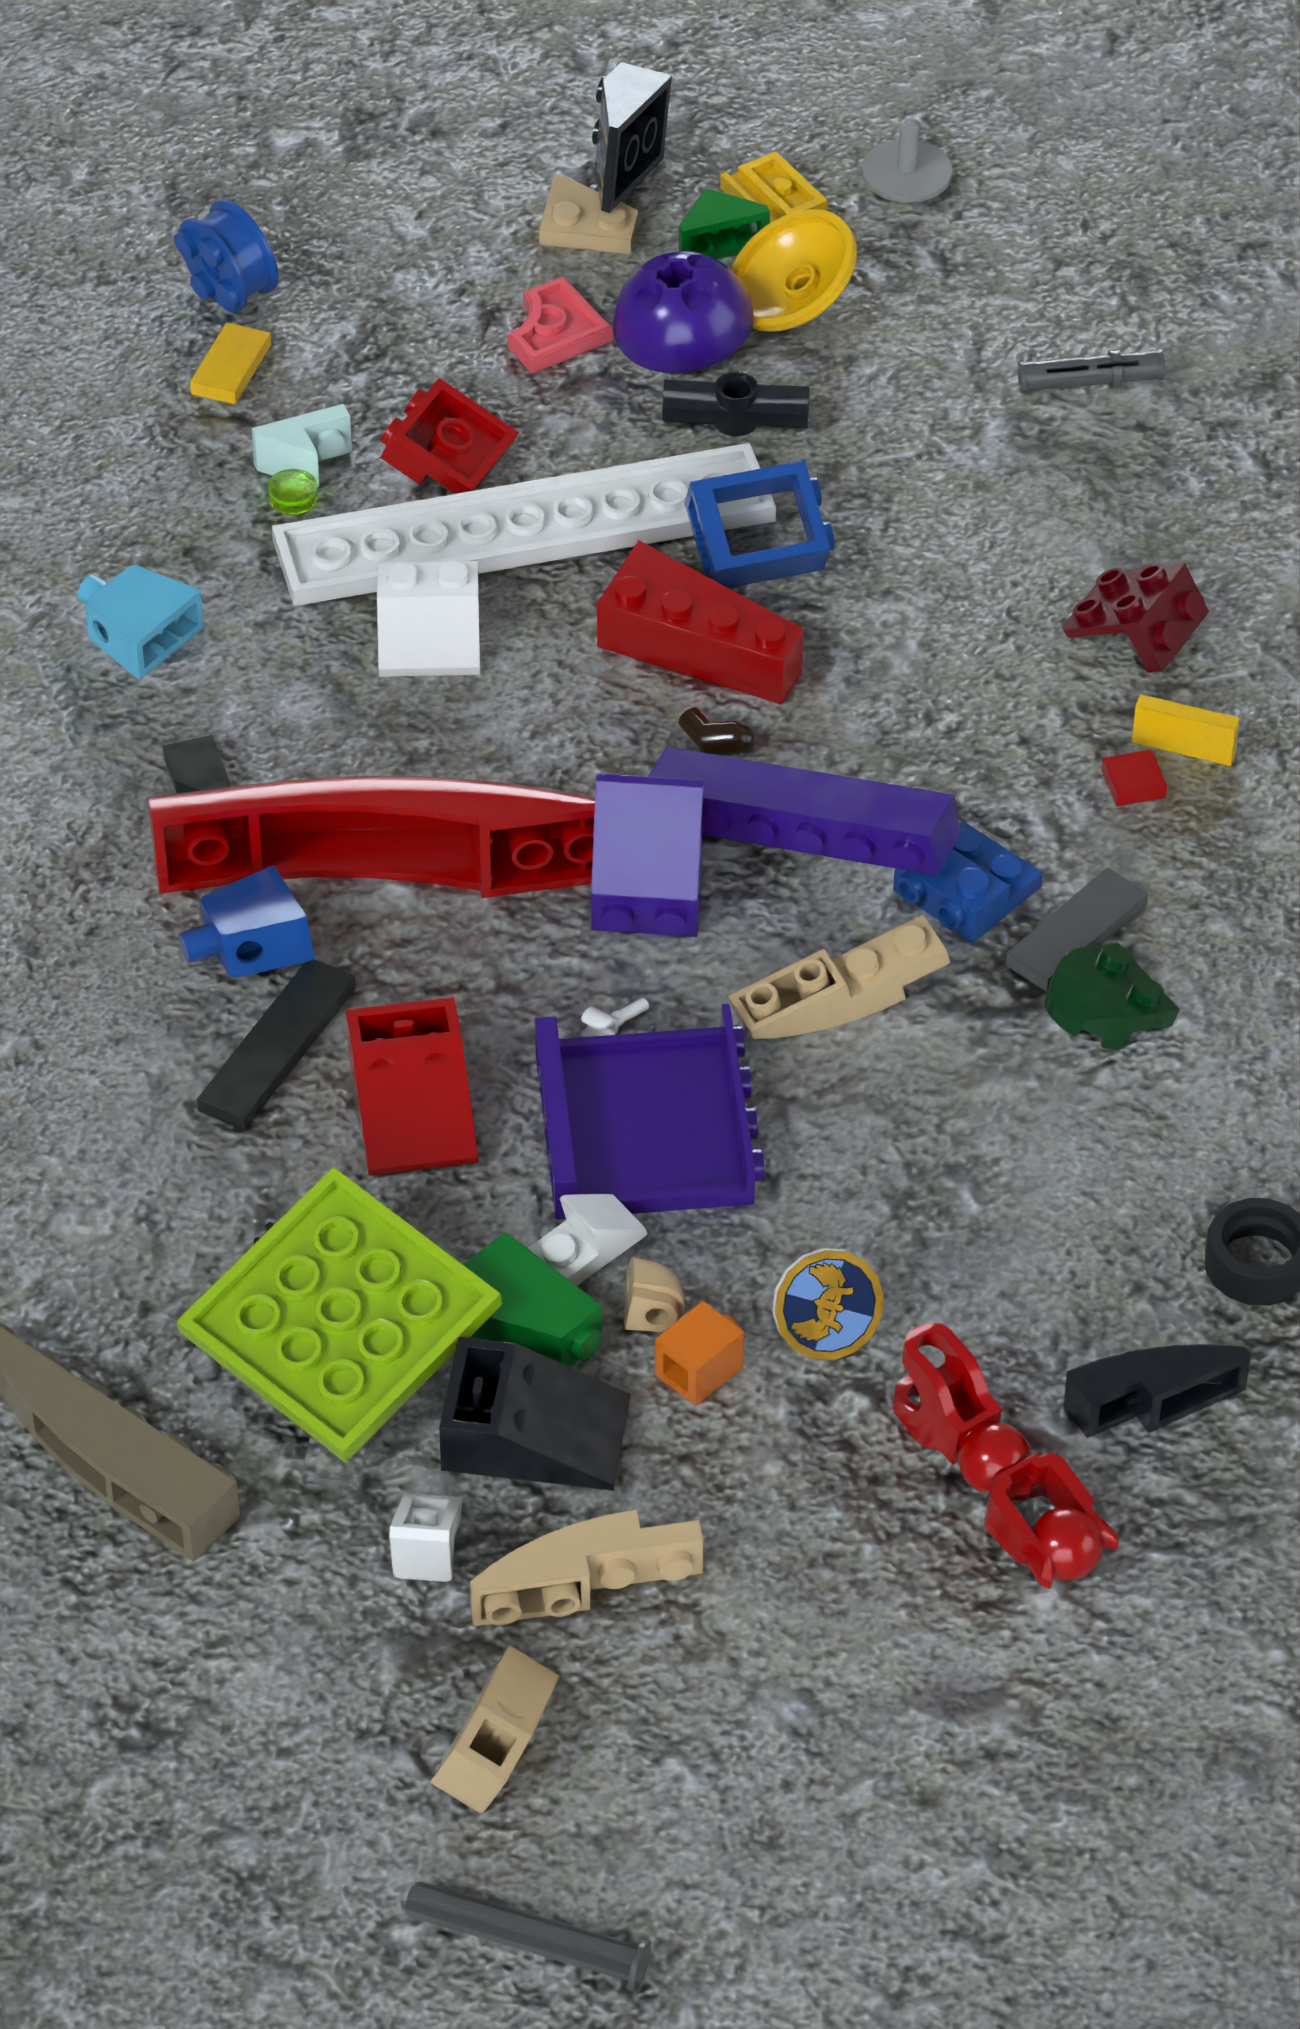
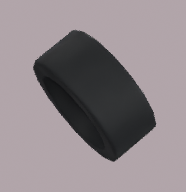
M1270 1198L1242 1199L1229 1203L1217 1212L1208 1228L1205 1247V1271L1212 1284L1227 1297L1247 1305L1270 1306L1287 1301L1300 1292V1213L1290 1205ZM1264 1236L1281 1243L1290 1251L1292 1258L1284 1264L1273 1267H1254L1237 1260L1228 1252L1226 1246L1233 1240L1242 1237Z

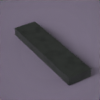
M318 960L305 962L198 1096V1112L245 1131L356 989L355 975Z

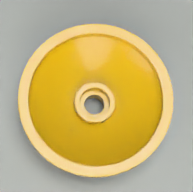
M807 209L782 216L762 228L742 248L731 267V270L738 276L749 294L754 314L752 328L768 332L787 330L801 326L825 312L839 298L852 276L857 259V244L853 232L848 225L836 214L825 210Z

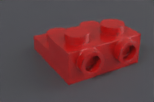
M438 378L427 393L419 389L414 394L404 410V413L408 416L403 421L396 417L387 427L380 439V442L386 445L380 458L419 485L429 476L454 494L475 491L513 445L519 432L444 380Z

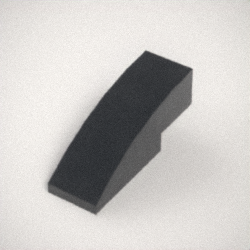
M1191 1344L1138 1349L1100 1358L1067 1371L1063 1407L1087 1439L1137 1417L1147 1432L1150 1433L1245 1391L1251 1354L1245 1346Z

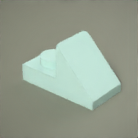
M344 404L251 428L253 458L256 470L309 487H319L318 461L352 453L350 415Z

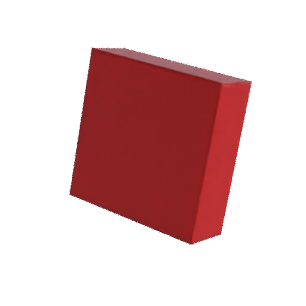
M1153 750L1103 757L1101 771L1116 806L1166 798L1167 784Z

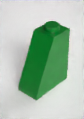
M504 1232L463 1264L501 1294L502 1305L470 1338L517 1343L569 1367L579 1360H586L591 1357L602 1342V1305L508 1233Z

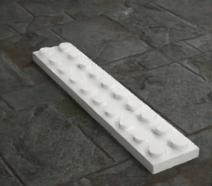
M750 443L273 525L272 538L293 606L377 592V563L478 561V574L633 547L638 540L645 544L694 536L685 507V499L690 482L760 469V466ZM771 494L717 504L724 530L776 521V505Z

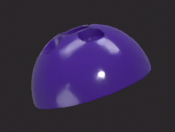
M675 251L650 259L637 268L627 279L617 297L614 309V336L622 353L632 362L643 368L663 373L693 372L713 366L738 350L751 331L754 314L752 303L744 284L728 266L702 253Z

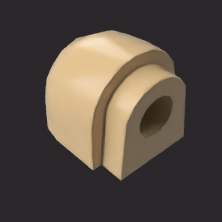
M631 1257L624 1291L625 1330L663 1332L677 1322L685 1311L684 1293L681 1283L676 1275L663 1264L645 1258Z

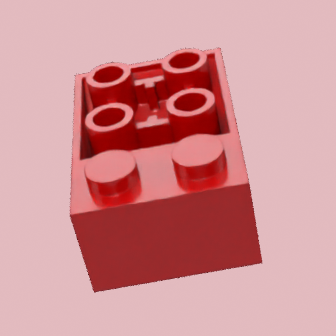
M448 997L347 1009L348 1055L368 1175L373 1176L479 1163L462 1035L455 998Z

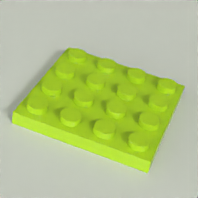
M332 1167L176 1323L182 1335L346 1463L456 1352L458 1338H470L502 1305L501 1294L335 1167Z

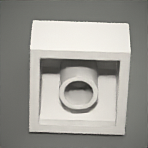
M478 561L377 563L379 677L480 675Z

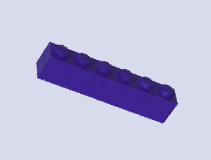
M667 746L648 775L649 777L704 780L703 835L937 876L961 834L954 794Z

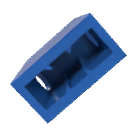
M275 866L265 868L204 895L199 902L204 925L178 934L182 952L188 963L216 955L228 976L234 978L315 960L307 916Z

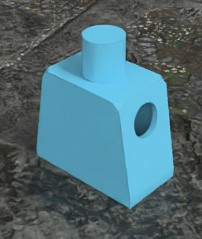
M137 565L128 566L110 582L94 574L89 575L83 580L78 590V599L85 603L87 629L91 641L140 680L204 628L200 590Z

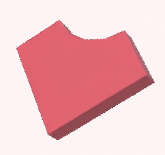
M562 276L523 292V305L529 316L521 327L507 335V348L534 374L612 342L613 328Z

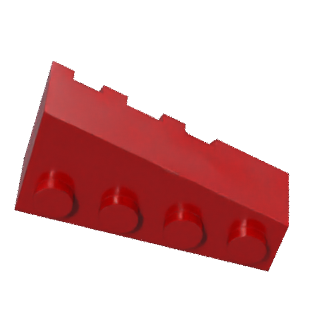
M640 540L637 541L597 602V647L781 705H783L802 674L803 628Z

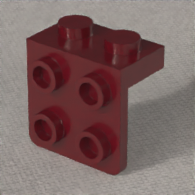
M1153 563L1144 568L1126 570L1116 567L1103 572L1096 579V585L1084 600L1073 608L1072 615L1064 623L1062 629L1068 638L1127 632L1146 672H1163L1207 616L1209 610L1185 563L1172 565Z

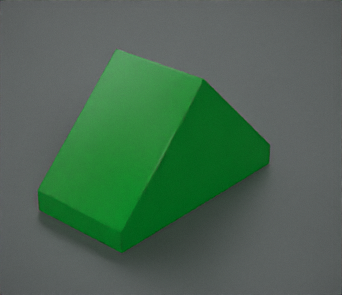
M706 188L679 225V251L702 253L717 260L738 255L757 232L770 224V210L767 205Z

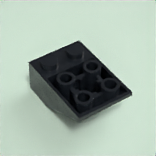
M459 1337L439 1426L441 1471L614 1491L631 1394L517 1343Z

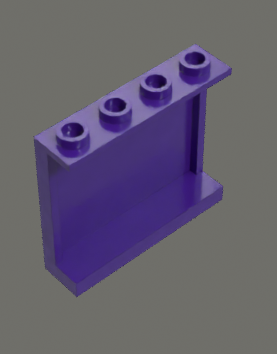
M730 1003L722 1004L721 1027L559 1039L556 1017L535 1018V1057L555 1220L566 1219L560 1197L573 1194H613L631 1214L754 1204L755 1182L764 1181L765 1177L762 1148L752 1149L751 1140L758 1139L757 1113L755 1106L746 1107L744 1098H751L749 1065L739 1066L738 1058L745 1057L744 1030L742 1025H733Z

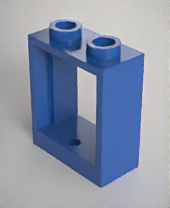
M805 460L690 482L685 499V507L705 576L727 588L824 570L828 555L835 547L834 534L830 522L822 521L818 507L822 503L820 485L816 477L809 476ZM793 490L808 542L731 556L717 504Z

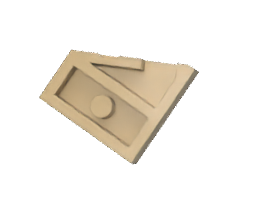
M554 174L539 227V244L631 254L638 228V210L620 202L610 213L601 211L598 191L561 174Z

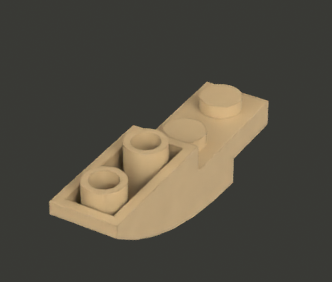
M923 914L834 959H831L826 950L822 949L728 997L752 1039L798 1036L830 1029L877 1013L904 1001L906 998L903 986L949 964L950 960L946 948Z
M635 1509L578 1522L543 1535L499 1559L470 1581L473 1627L488 1624L507 1625L516 1620L550 1615L555 1617L568 1616L574 1612L590 1610V1590L601 1588L620 1589L629 1584L657 1580L676 1581L687 1576L703 1574V1535L699 1520L640 1528L637 1510Z

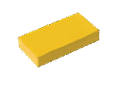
M226 322L190 381L191 394L236 405L271 347V332Z
M1140 694L1135 706L1132 743L1231 766L1236 754L1240 718Z

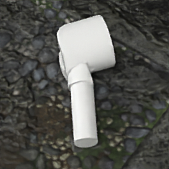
M641 998L611 1014H607L595 1007H589L581 1017V1021L588 1024V1026L579 1036L616 1035L619 1027L624 1022L647 1011L649 1004L646 999Z

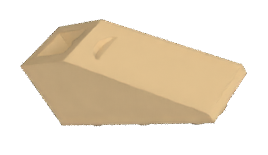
M508 1645L430 1783L478 1813L483 1814L511 1775L533 1735L560 1676L511 1645Z

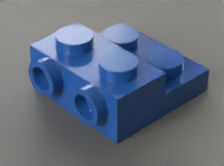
M962 821L959 823L961 834L938 875L895 868L893 891L898 893L906 902L915 904L938 919L947 929L956 931L974 943L1042 887L1043 872Z

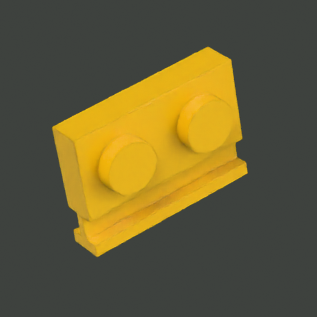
M777 151L738 166V172L729 175L727 172L720 174V189L724 193L767 205L770 210V223L796 211L807 209L828 211V200Z

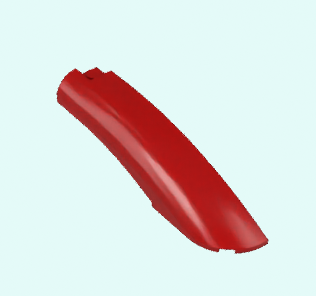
M347 776L285 780L147 798L159 894L225 886L271 866L276 867L283 879L315 877L375 878L423 882L480 891L481 898L592 884L595 798L568 792L457 778Z

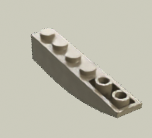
M0 1323V1396L45 1450L68 1473L102 1501L193 1562L240 1518L237 1481L227 1469L219 1464L211 1465L195 1455L180 1438L174 1435L166 1436L148 1424L137 1410L129 1406L122 1407L105 1396L93 1381L86 1378L79 1379L62 1368L50 1353L44 1350L36 1351L21 1341L10 1327Z

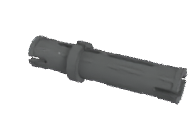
M1119 349L1108 350L1107 355L1034 362L1020 361L1018 363V382L1021 393L1032 390L1071 388L1109 383L1111 388L1122 387L1123 382L1164 380L1165 361L1162 349L1120 354Z

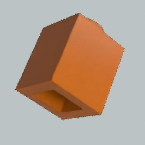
M701 1301L655 1338V1375L695 1406L743 1368L744 1331L741 1330L739 1324L731 1316L725 1313L720 1314L704 1301Z

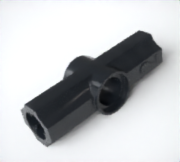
M739 371L725 373L716 382L664 379L663 422L715 424L719 432L733 437L747 435L756 426L808 429L810 386L758 384L753 376Z

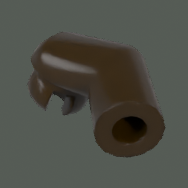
M697 708L686 710L679 719V726L703 753L721 756L732 755L738 752L744 753L752 747L754 742L753 732L747 725H743L738 721L710 722Z

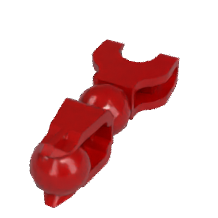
M927 1323L913 1328L905 1337L902 1351V1363L909 1376L904 1377L896 1384L892 1402L893 1410L898 1419L919 1444L928 1449L940 1451L952 1465L959 1462V1468L966 1483L979 1493L989 1494L984 1516V1528L1017 1563L1027 1564L1040 1585L1050 1589L1053 1579L1070 1582L1086 1577L1099 1563L1103 1549H1118L1119 1546L1117 1532L1092 1509V1496L1064 1458L1054 1453L1042 1456L1038 1453L1031 1455L1025 1436L1010 1424L999 1422L1002 1413L1001 1407L991 1396L975 1357L952 1330L940 1323ZM926 1345L938 1348L943 1352L945 1362L940 1367L935 1368L920 1353L919 1348ZM919 1394L921 1406L913 1404L909 1397ZM1028 1497H1046L1056 1508L1046 1511L1031 1529L1012 1501H1023Z

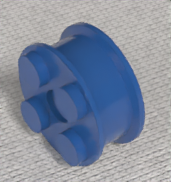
M220 199L212 204L209 215L200 220L189 218L180 224L178 233L174 235V242L192 274L190 277L191 285L195 293L202 300L206 301L211 298L226 311L237 313L245 307L249 296L256 292L266 294L277 287L279 280L278 267L266 237L251 216L233 201Z

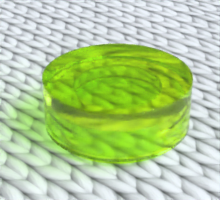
M287 469L276 473L268 482V497L271 507L287 515H297L309 511L315 506L318 499L316 479L310 473L300 469Z

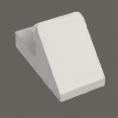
M613 1194L563 1195L560 1197L566 1221L527 1249L577 1286L647 1235V1231Z
M403 1493L390 1525V1548L395 1577L428 1581H451L453 1577L454 1540L461 1520L462 1497Z

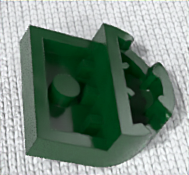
M1118 942L1076 948L1065 954L1058 963L1049 982L1048 994L1044 1001L1048 1014L1063 1030L1072 1036H1077L1080 1030H1084L1102 1037L1101 1047L1106 1049H1125L1133 1032L1173 1026L1180 1011L1175 1003L1164 993L1162 986L1152 980L1133 959L1131 953Z

